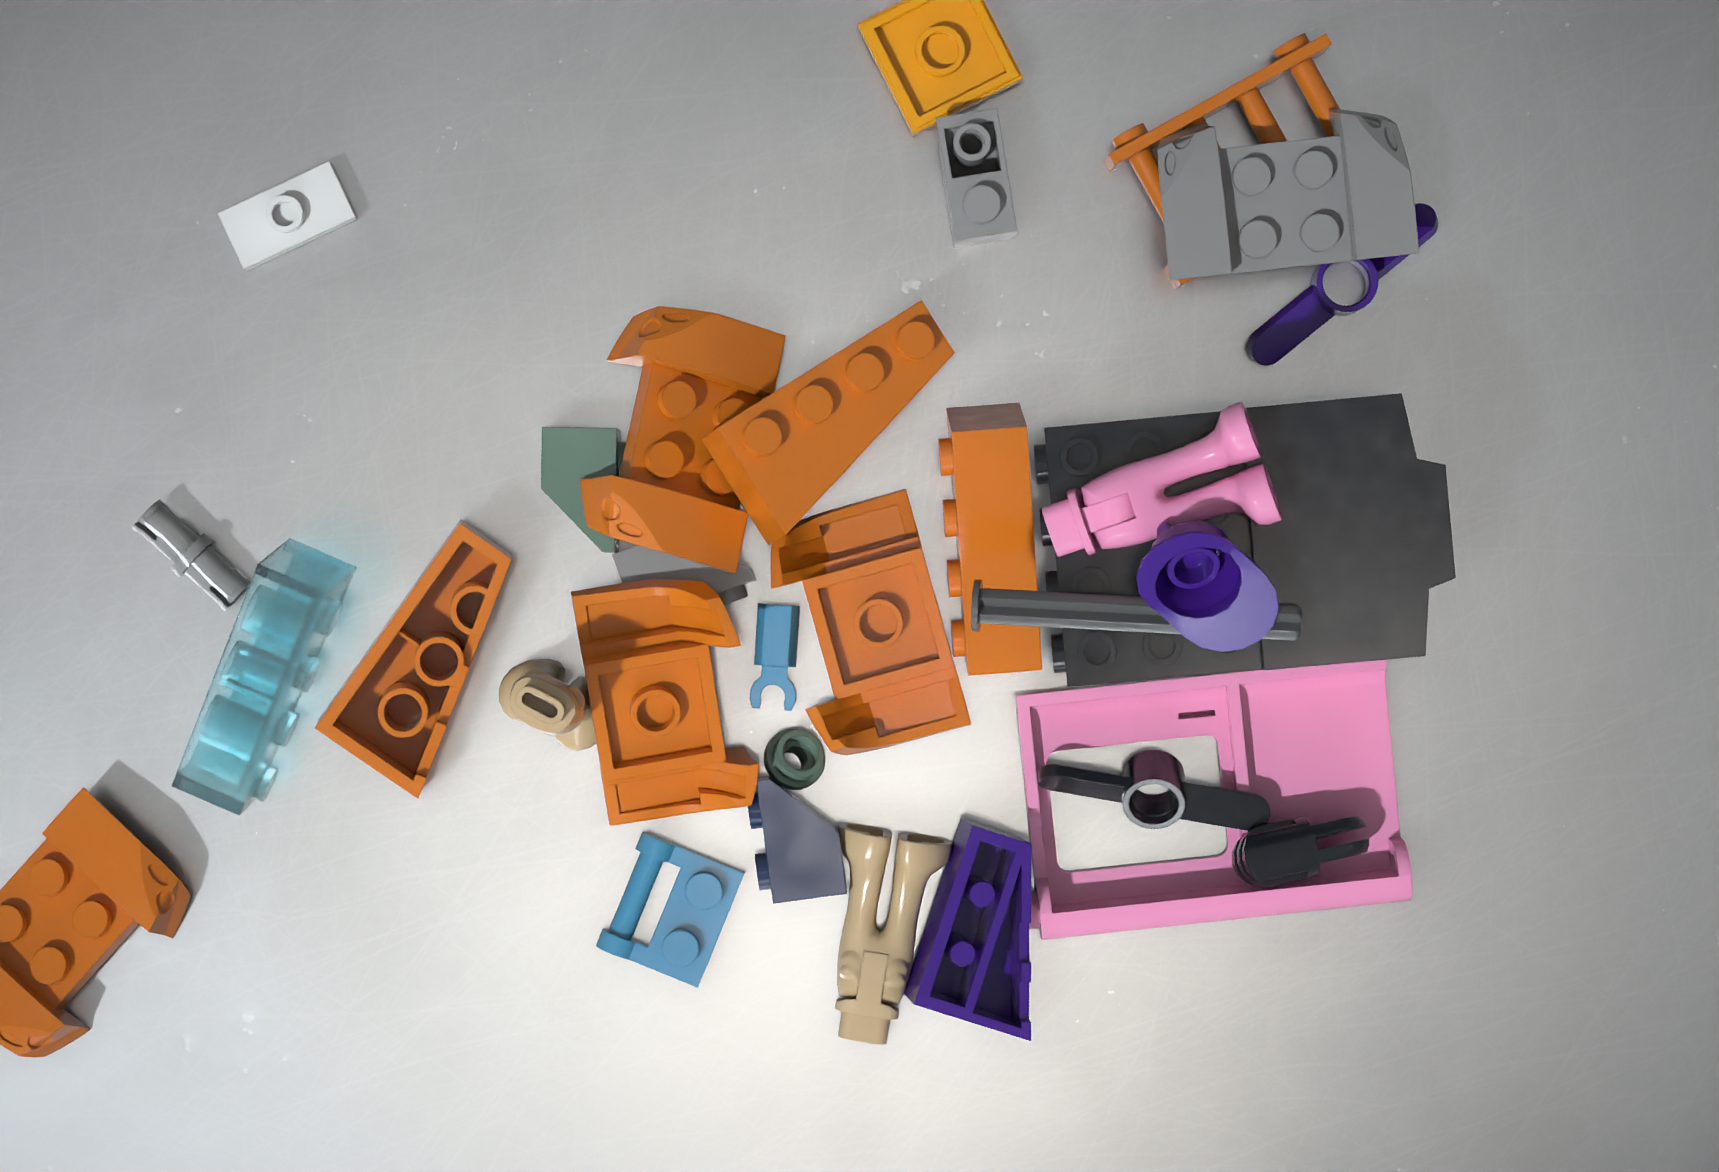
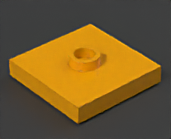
M903 0L857 24V28L912 136L935 126V119L937 117L956 115L1023 81V76L984 0Z

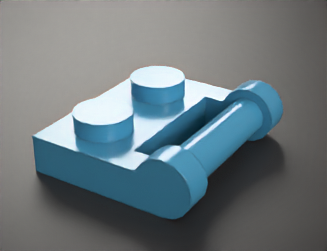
M642 831L635 848L640 852L610 928L602 929L596 947L698 988L745 872L659 836ZM664 861L680 867V870L648 945L633 939L632 936Z

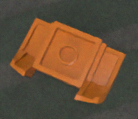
M658 306L633 316L606 359L616 364L643 366L619 477L608 475L591 479H580L587 527L615 539L730 573H736L748 513L739 510L740 500L701 439L761 401L763 397L774 393L786 335L717 313L684 308Z
M906 489L831 509L799 520L787 535L771 543V589L802 581L835 698L805 710L831 752L846 756L864 753L971 725Z
M646 579L572 591L571 597L609 825L615 826L684 814L751 806L757 785L759 763L751 758L744 746L724 748L709 646L727 648L741 646L732 621L719 595L703 581Z
M84 787L42 832L46 837L44 842L0 889V1045L20 1057H46L90 1031L82 1021L63 1010V1008L139 924L148 932L165 935L173 939L191 896L181 880Z

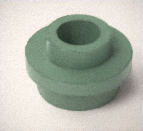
M786 729L777 733L768 742L764 751V764L769 776L777 784L791 790H802L814 784L822 775L825 767V755L822 744L812 733L800 729ZM792 753L796 755L800 760L801 769L796 770L786 762L784 754Z

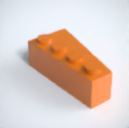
M460 519L318 719L315 729L419 799L480 638L512 560L511 554Z

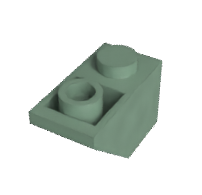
M542 427L541 490L602 552H619V539L609 537L587 527L580 479H591L608 475L619 477L626 442H621V431L618 428Z

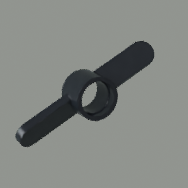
M1147 750L1134 755L1126 763L1123 776L1055 764L1041 766L1038 770L1037 783L1042 788L1123 803V810L1128 819L1134 824L1147 829L1165 828L1182 819L1249 831L1260 825L1267 824L1270 819L1269 804L1262 796L1251 792L1185 781L1184 768L1181 762L1175 756L1165 751ZM1149 784H1158L1170 790L1162 794L1151 795L1137 789Z

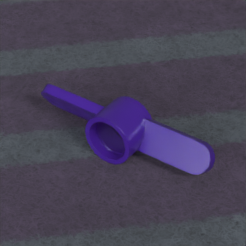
M1423 203L1415 204L1419 247L1436 233L1439 225L1434 209ZM1409 255L1349 261L1348 263L1356 266L1362 273L1365 281V291L1357 303L1347 306L1333 302L1325 293L1323 276L1331 264L1318 265L1312 274L1310 287L1251 334L1247 343L1249 356L1260 365L1268 366L1275 364L1333 316H1347L1361 310L1375 297L1379 279Z

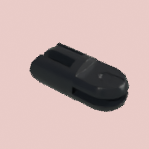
M1304 816L1260 825L1249 830L1237 841L1232 852V866L1237 876L1246 883L1256 884L1261 887L1279 886L1317 877L1320 873V864L1367 852L1369 839L1319 850L1316 839L1366 827V825L1359 816L1312 826Z

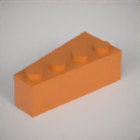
M921 300L722 424L701 440L769 545L787 535L955 352Z
M1020 403L946 408L948 438L938 439L941 476L951 475L953 499L942 500L945 537L956 536L957 560H947L949 597H960L962 612L961 620H951L953 657H965L968 676L1042 670L1040 627L981 623L979 632H974L971 629V604L975 579H982L983 588L1037 591L1028 431Z

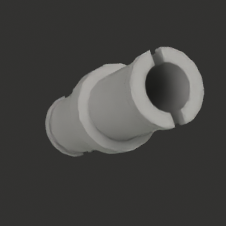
M160 499L151 505L132 527L136 533L139 532L174 564L171 570L177 576L182 577L186 574L215 600L223 611L228 610L252 583L211 548L213 540L205 533L199 537L165 507Z

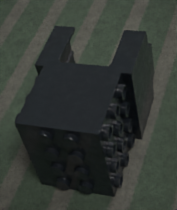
M1402 393L1246 408L1261 449L1262 457L1185 479L1167 487L1164 491V494L1169 497L1180 495L1233 476L1247 468L1265 463L1282 514L1281 521L1269 525H1259L1243 513H1232L1201 522H1208L1223 530L1230 541L1266 573L1276 588L1278 604H1293L1301 608V634L1298 639H1261L1244 649L1220 652L1201 648L1186 639L1182 634L1062 628L1063 633L1051 635L1054 673L1066 672L1067 687L1426 656L1429 589L1456 578L1445 464L1417 459ZM1221 411L1044 428L1045 444L1034 445L1037 483H1049L1051 504L1068 499L1067 490L1077 488L1081 491V487L1089 481L1112 469L1167 453L1207 436L1215 429ZM1039 508L1042 544L1044 547L1053 546L1043 517L1042 508ZM1156 539L1115 549H1102L1099 546L1098 552L1091 555L1087 554L1085 548L1058 557L1055 552L1057 571L1045 572L1046 591L1141 596L1138 592L1136 574L1141 560L1151 550L1152 544Z

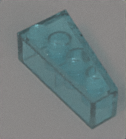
M291 538L257 564L171 785L172 787L239 816L255 799L261 802L266 799L278 772V768L272 766L271 763L278 747L285 748L293 735L300 716L294 710L302 692L307 693L317 675L321 664V658L318 655L326 637L331 635L343 609L342 600L356 571V566Z

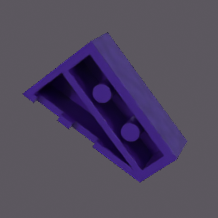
M960 819L953 841L951 857L945 865L904 992L905 996L914 1005L1031 1041V1021L1029 1020V982H1031V962L1029 961L1031 844L1019 836L970 820Z

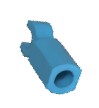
M758 603L754 665H761L762 670L761 676L753 683L750 689L752 708L760 709L763 689L768 685H776L785 694L784 710L792 711L796 702V690L794 684L787 676L788 667H796L800 606Z

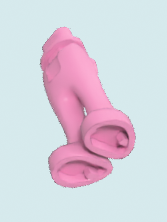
M1243 402L1229 405L1222 410L1215 429L1207 436L1167 453L1112 469L1089 481L1081 487V491L1077 488L1067 490L1068 499L1042 507L1043 517L1057 556L1061 557L1084 548L1087 554L1091 555L1098 552L1099 546L1102 549H1115L1145 543L1157 538V528L1164 521L1174 526L1183 522L1204 521L1232 513H1243L1259 525H1269L1281 521L1282 514L1265 463L1247 468L1233 476L1187 493L1170 497L1164 494L1167 487L1185 479L1262 457L1255 431Z

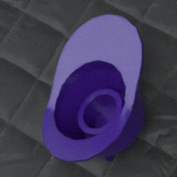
M1166 521L1162 522L1157 528V539L1153 542L1151 550L1141 560L1136 574L1138 592L1145 602L1186 639L1201 648L1220 652L1244 649L1260 641L1274 626L1279 610L1275 586L1266 573L1230 541L1223 530L1208 522L1188 521L1175 524L1174 526Z

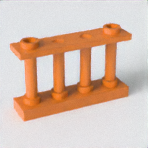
M1303 33L1273 51L1277 61L1149 132L1144 123H1141L1120 134L1111 141L1116 150L1109 153L1104 161L1109 172L1130 162L1163 221L1158 161L1151 149L1157 147L1162 138L1206 122L1205 119L1238 102L1260 144L1287 141L1259 89L1290 72L1293 74L1326 136H1334L1330 123L1329 109H1341L1313 61L1315 58L1323 55L1332 45L1327 34H1324L1310 42L1306 33ZM1167 264L1164 267V271L1169 278V270ZM1196 278L1171 280L1170 282L1176 290Z

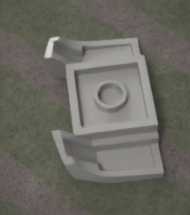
M1329 109L1330 123L1334 136L1218 149L1215 126H1209L1207 122L1162 138L1157 151L1169 280L1418 254L1419 243L1411 170L1397 124L1382 115Z

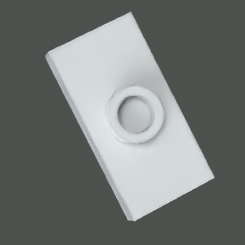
M330 161L217 213L239 261L246 271L358 219Z

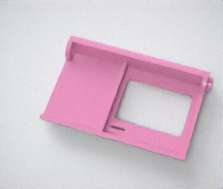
M1386 660L1243 671L1017 695L1016 713L1035 891L1031 892V923H1029V929L1039 928L1041 940L1411 901L1412 873L1406 843L1400 836L1386 691ZM1208 735L1212 736L1217 742L1221 787L1256 793L1262 796L1270 807V819L1267 824L1304 816L1312 826L1359 816L1366 827L1316 839L1318 850L1369 839V848L1367 852L1320 864V873L1317 877L1279 886L1261 887L1256 884L1246 883L1237 876L1232 866L1233 849L1237 841L1248 831L1225 827L1227 846L1218 855L1068 871L1060 868L1057 863L1050 790L1038 785V770L1041 766L1047 765L1049 756L1056 751Z

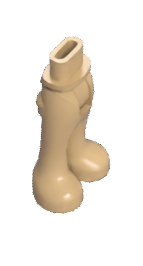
M548 658L528 660L512 667L503 677L499 687V703L503 712L512 720L524 722L530 727L543 731L546 734L555 735L557 741L567 749L580 751L589 749L596 744L585 677H578L570 685H567L563 682L565 678V668L559 661Z
M839 823L837 829L839 830L841 852L849 862L851 877L847 913L837 960L839 996L844 997L838 998L835 1004V1009L842 1012L838 1037L852 1041L884 1045L887 1044L890 1020L898 1019L899 1009L893 1005H898L901 1001L911 973L917 921L925 886L930 876L948 863L953 843L947 839L926 834L901 833L898 835L890 909L885 928L879 930L876 927L877 907L885 866L889 856L892 832L870 825Z

